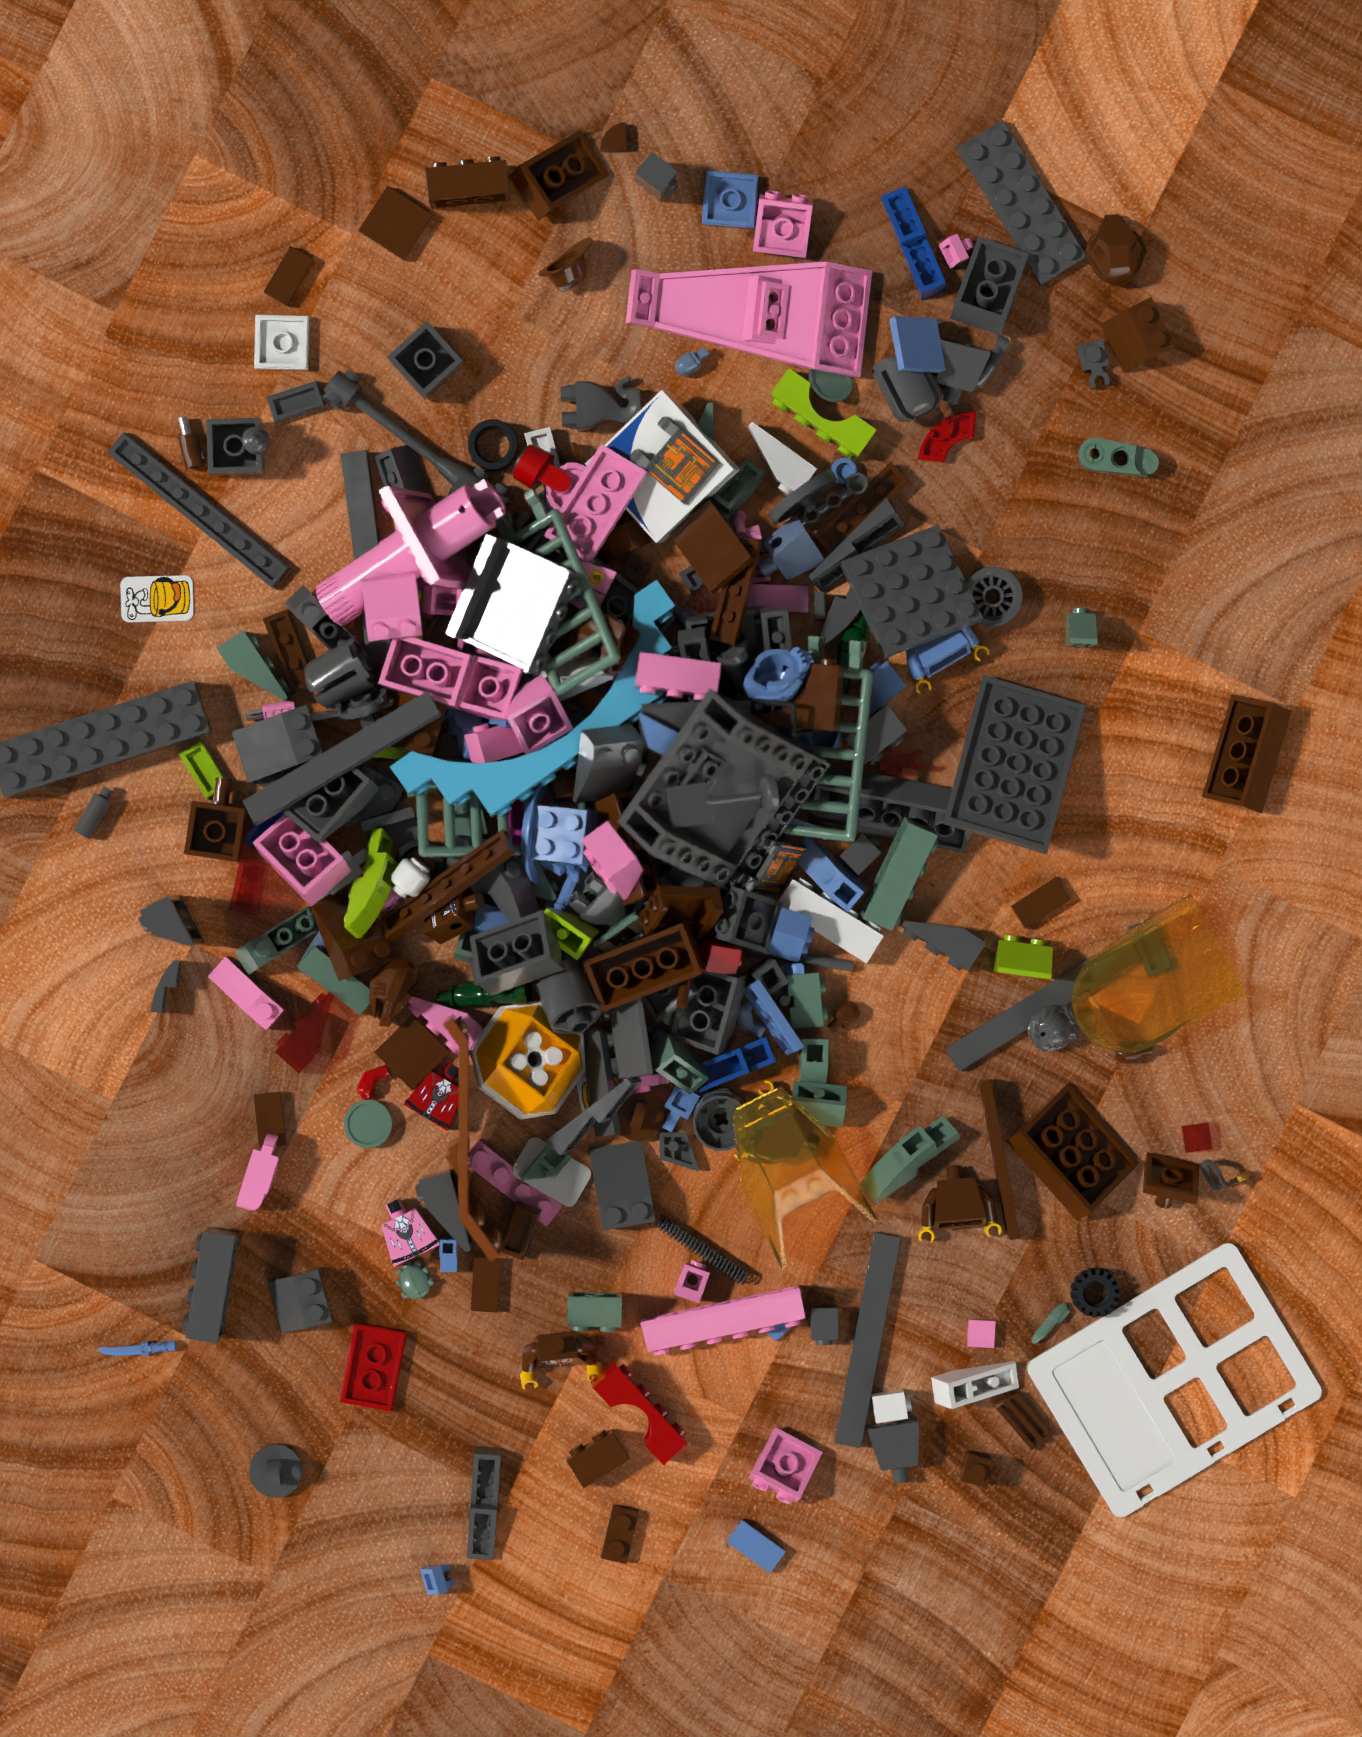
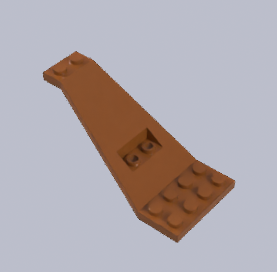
M452 1014L444 1020L443 1025L459 1046V1135L449 1142L445 1158L459 1176V1219L492 1262L500 1256L502 1233L494 1222L489 1224L485 1219L486 1211L478 1200L473 1202L470 1198V1165L472 1161L470 1158L468 1032L470 1028L461 1016L456 1018Z

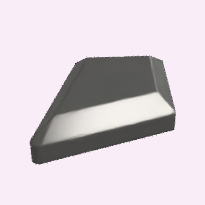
M660 1132V1160L698 1171L699 1166L687 1132Z

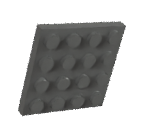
M939 525L841 561L840 566L884 659L979 623L983 619Z

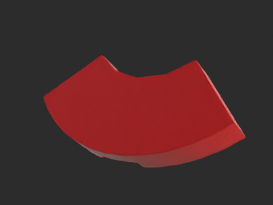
M976 412L956 413L936 424L923 440L917 460L944 463L947 452L953 445L962 440L974 439Z

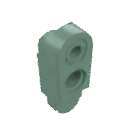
M1102 438L1085 440L1078 450L1080 466L1089 472L1147 477L1153 474L1159 466L1157 455L1151 452L1152 450ZM1092 449L1099 452L1097 459H1093L1090 456ZM1121 452L1126 456L1127 462L1124 466H1119L1114 462V453Z

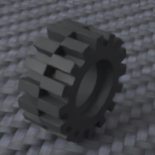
M1089 1268V1270H1083L1081 1274L1075 1276L1074 1282L1071 1283L1070 1296L1074 1306L1086 1316L1097 1318L1098 1316L1104 1317L1107 1313L1114 1311L1113 1308L1119 1303L1120 1287L1110 1273L1100 1268ZM1093 1282L1101 1283L1105 1288V1297L1098 1303L1089 1302L1085 1296L1086 1287Z

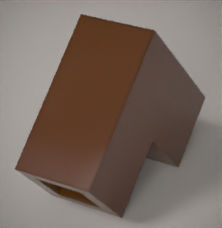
M562 768L554 773L556 778L550 782L553 803L573 800L575 779L569 780L568 771Z

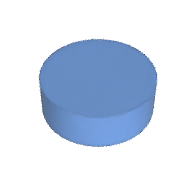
M840 458L832 464L831 470L838 478L835 483L846 485L848 477L853 473H857V466L851 459Z

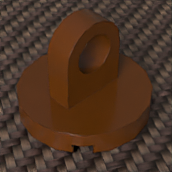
M652 1091L633 1092L618 1110L621 1135L632 1141L651 1139L660 1132L665 1121L663 1103L656 1093Z

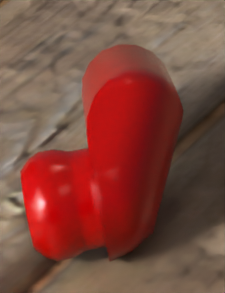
M386 1064L363 1073L357 1085V1092L362 1099H371L374 1096L373 1089L376 1082L390 1077Z

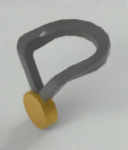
M1206 1159L1201 1164L1203 1174L1214 1190L1229 1187L1250 1177L1249 1172L1245 1171L1225 1181L1214 1161ZM1209 1165L1216 1172L1221 1185H1217L1209 1171Z

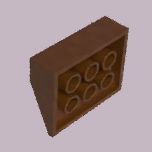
M1069 1083L1028 1118L1006 1140L1076 1220L1092 1213L1140 1163Z

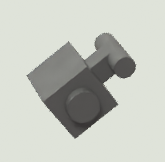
M764 958L744 972L749 974L748 980L750 983L758 979L761 981L775 1004L787 1006L790 1003V998L781 990V987L789 981L776 960Z

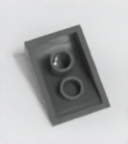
M978 236L950 319L1001 336L1029 253Z
M307 705L277 714L231 732L248 783L300 767L324 753Z
M631 724L581 730L573 796L575 803L602 800L614 793L628 791L641 765L644 739Z
M355 767L284 809L282 812L318 843H321L361 811L380 788Z
M642 1141L589 1149L602 1231L655 1222Z
M448 1169L420 1177L418 1180L419 1184L415 1186L419 1202L424 1201L425 1207L464 1251H470L473 1244L469 1231L459 1219V1192L453 1170Z

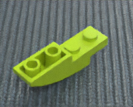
M382 828L372 829L371 839H369L367 846V860L363 866L364 876L363 878H353L352 888L349 890V905L344 916V927L355 938H361L381 912L393 886L390 876L399 864L391 857L394 839Z

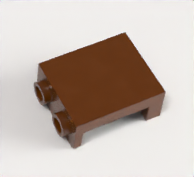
M658 885L653 895L650 896L645 908L640 912L639 921L640 925L644 928L645 936L652 935L659 923L681 924L688 922L693 924L695 938H706L724 911L719 887Z

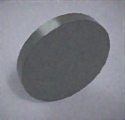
M831 469L818 474L778 503L769 512L768 517L774 525H777L794 516L802 509L810 513L816 508L813 501L825 493L838 478Z

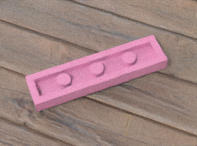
M478 1140L470 1150V1158L472 1159L470 1168L515 1203L520 1201L542 1210L538 1221L546 1227L562 1208L563 1205L514 1176L512 1172L513 1165L481 1140Z

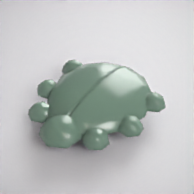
M407 1260L402 1263L403 1269L397 1270V1275L401 1276V1278L397 1280L396 1285L401 1287L403 1291L401 1296L404 1299L407 1297L412 1299L424 1297L435 1283V1280L433 1278L430 1279L428 1275L429 1268H421L419 1260H416L414 1264L411 1260Z

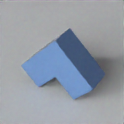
M453 1237L440 1238V1272L458 1271V1243Z

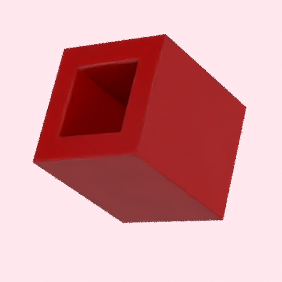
M703 937L699 953L701 967L708 972L735 976L737 968L742 963V950L733 943Z

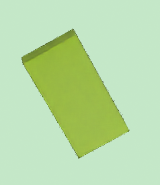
M200 740L179 753V756L208 800L214 796L216 777L226 778L204 742Z

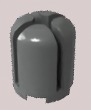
M896 355L890 359L887 357L872 367L873 376L894 417L899 422H912L922 418L938 408L941 403L942 392L932 372L899 371Z
M356 636L310 661L305 668L304 674L307 688L310 692L317 690L314 699L327 709H335V704H344L374 687L379 682L380 677L377 678L373 666L377 661L365 642L360 645L355 640Z

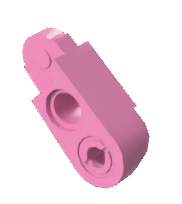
M268 1132L262 1150L253 1149L237 1199V1207L246 1210H256L270 1191L280 1162L279 1157L273 1155L278 1135Z

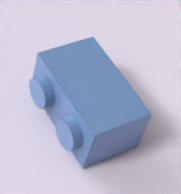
M781 908L768 954L799 963L801 954L807 955L815 929L810 927L813 917Z

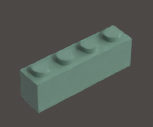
M904 817L859 911L863 919L891 931L895 924L898 925L904 915V910L902 909L906 901H910L915 893L916 887L914 884L917 878L922 877L926 870L927 862L925 861L929 853H933L938 845V835L933 828Z

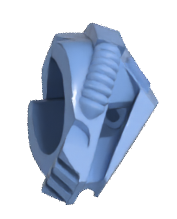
M799 647L793 648L790 652L785 649L766 650L756 658L755 663L747 672L743 686L751 699L793 700V697H798L814 661L809 652Z

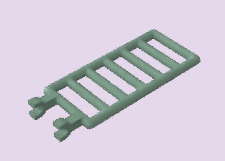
M531 489L524 493V496L532 507L537 520L515 533L512 526V517L509 512H506L505 515L496 520V527L499 529L503 539L517 545L551 523H554L559 536L539 547L533 553L544 558L563 546L568 560L560 564V566L580 574L577 579V590L570 596L569 601L583 593L588 605L587 608L558 625L556 639L592 617L598 629L597 632L551 658L549 651H547L544 670L555 694L560 696L618 662L620 654L561 512L558 509L549 512L544 492L539 491L536 493L535 489ZM601 641L603 642L608 654L607 656L561 682L556 668Z
M809 636L808 649L814 664H820L826 637ZM850 640L849 667H844V678L862 680L860 696L842 694L841 705L859 707L857 723L840 721V728L837 731L856 734L854 750L801 744L820 757L853 761L851 777L823 774L817 783L849 787V804L806 799L800 809L847 814L846 831L789 823L783 834L853 842L856 838L873 681L872 671L862 669L867 642ZM789 727V734H788V736L798 742V741H799V736H798V737H792V736L790 735V727Z
M433 781L428 783L430 785L429 789H438ZM549 783L548 788L550 792V806L561 807V802L553 803ZM427 790L418 796L416 795L418 852L421 857H465L483 844L481 802L474 792L470 793L472 846H456L454 805L450 806L444 796L445 846H429ZM528 798L523 801V804H524V813H525V808H526V804H527ZM587 802L577 803V809L587 810ZM507 812L501 817L497 816L498 832L504 829L509 833ZM514 846L515 854L513 856H521V846Z

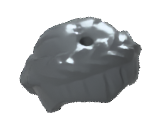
M1051 1005L1043 1007L1033 1014L1027 1025V1035L1036 1048H1040L1043 1052H1053L1065 1048L1068 1043H1072L1079 1037L1075 1007L1072 1005Z

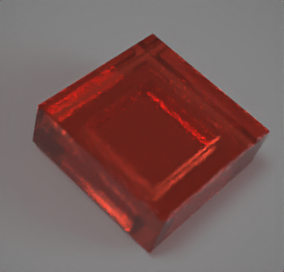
M1208 1122L1181 1126L1185 1153L1212 1149Z

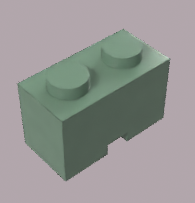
M819 972L786 975L789 981L787 983L788 997H793L794 1007H789L791 1028L824 1026L823 1020H828L827 1004H822L821 994L826 993L824 977L819 978Z

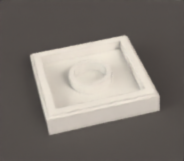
M255 315L254 369L309 371L310 317Z

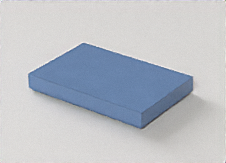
M758 979L746 985L744 990L745 997L752 1004L753 1009L784 1055L795 1053L803 1048V1044L761 981Z

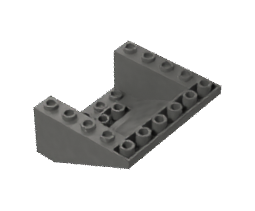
M709 689L617 822L651 855L727 891H730L731 886L743 889L745 885L737 882L742 873L752 876L768 854L767 849L759 846L763 838L768 837L775 841L778 840L830 764L816 753L728 697ZM771 774L775 778L779 794L777 812L769 813L765 811L760 799L710 805L712 823L672 828L667 787L706 782L708 796L711 799L759 792V781L762 776Z

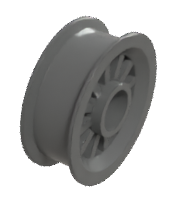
M999 567L983 568L973 574L966 582L972 596L973 591L981 594V596L973 597L975 601L981 600L982 602L977 605L978 609L985 606L983 614L981 613L983 619L977 624L985 627H998L1009 622L1018 613L1023 599L1022 588L1017 578L1009 571ZM988 578L989 587L986 585L983 579ZM993 578H998V581L994 586ZM1004 581L1007 585L1000 589L999 586ZM978 583H980V585L982 586V588H983L984 590L979 589V588H977V587H975V586H976ZM1010 588L1011 593L1003 594V591ZM988 590H995L999 594L997 604H990L986 601L985 594ZM1012 597L1011 603L1003 600L1004 598ZM1001 604L1009 607L1008 610L1005 611ZM996 607L1002 615L996 616ZM989 608H991L992 617L986 616Z

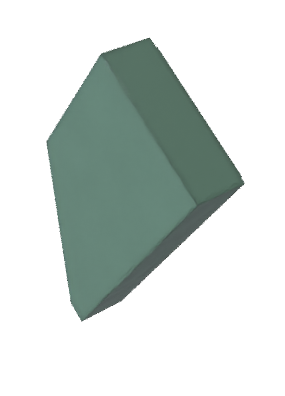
M547 1144L520 1178L522 1180L555 1178L572 1158V1155L570 1153L559 1155Z

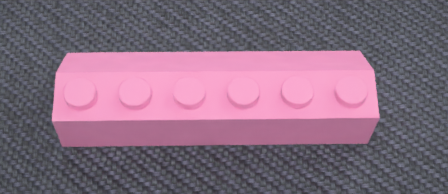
M797 1285L641 1319V1327L647 1352L653 1351L655 1356L669 1353V1348L680 1345V1350L696 1347L695 1342L706 1340L707 1344L721 1342V1336L730 1334L735 1339L748 1336L749 1330L758 1329L759 1333L775 1330L774 1325L785 1323V1327L800 1325V1319H805L800 1289Z

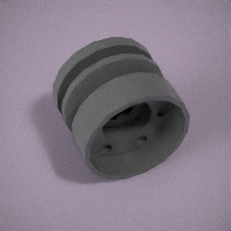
M727 1087L714 1088L705 1092L697 1101L694 1109L693 1130L697 1139L705 1147L715 1151H728L737 1147L745 1139L749 1130V1107L746 1100L737 1091ZM723 1111L726 1112L727 1120L717 1121L716 1113L722 1114Z

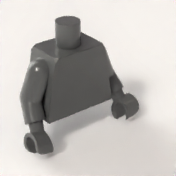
M937 319L938 330L942 322L941 319ZM998 335L996 348L990 352L989 349L941 337L940 341L946 370L940 373L932 372L934 377H937V383L946 385L943 400L958 404L962 390L973 392L975 387H983L996 371L1003 357L1002 353L1005 354L1009 346V339Z

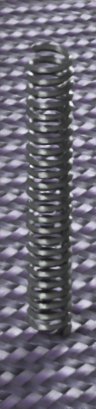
M661 1214L656 1228H659L660 1231L664 1228L663 1233L666 1231V1235L671 1233L670 1238L673 1236L674 1240L678 1238L677 1243L680 1241L681 1245L685 1243L684 1248L687 1246L688 1250L692 1248L691 1252L695 1251V1255L698 1254V1257L702 1256L705 1262H708L710 1259L709 1264L713 1262L712 1267L717 1264L716 1269L719 1267V1271L724 1269L723 1274L727 1272L726 1276L731 1274L730 1279L734 1277V1281L737 1280V1283L741 1282V1285L744 1284L748 1271L745 1272V1269L741 1270V1267H738L737 1264L734 1265V1262L727 1260V1257L724 1258L723 1255H720V1252L713 1251V1247L706 1246V1243H703L702 1240L699 1241V1238L695 1239L692 1233L688 1234V1231H685L684 1228L681 1229V1226L678 1227V1224H674V1221L671 1222V1219L667 1220V1216L664 1217Z

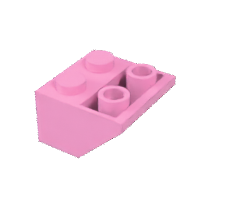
M606 821L581 840L586 848L583 854L590 862L596 874L605 881L604 883L613 895L618 893L623 900H626L643 872V868L617 832Z

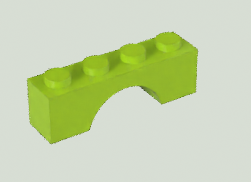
M788 368L770 394V398L773 399L771 404L782 412H785L787 409L795 415L793 419L801 426L807 428L810 425L817 430L815 435L824 442L829 443L830 440L839 446L837 450L845 457L850 459L853 456L857 459L875 434L876 429L855 414L842 421H830L819 416L813 409L809 399L811 383Z

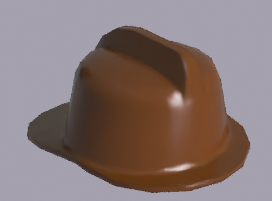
M585 238L574 244L556 261L544 267L539 272L540 277L548 276L560 292H566L578 285L586 274L587 266L584 253L592 245V238Z

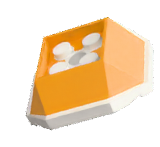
M541 1001L529 1002L528 1005L514 1004L499 1007L469 1050L478 1088L519 1119L556 1114L586 1071L583 1032L578 1034H558L553 1032ZM531 1052L537 1058V1063L534 1067L528 1063V1055Z

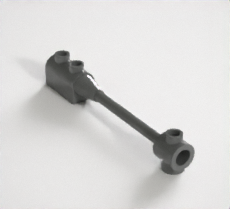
M339 370L325 387L323 399L331 407L340 411L342 407L347 408L351 403L432 463L437 471L452 485L448 496L465 484L475 486L483 479L486 480L489 477L478 467H475L472 471L444 457H440L358 395L361 386L357 383L360 381V378L354 372L347 370L344 374ZM497 483L494 488L500 495L505 508H507L511 501L507 497L510 492L503 485Z

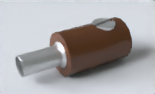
M187 416L178 418L182 436L178 437V442L186 470L204 466V456L197 433H191Z

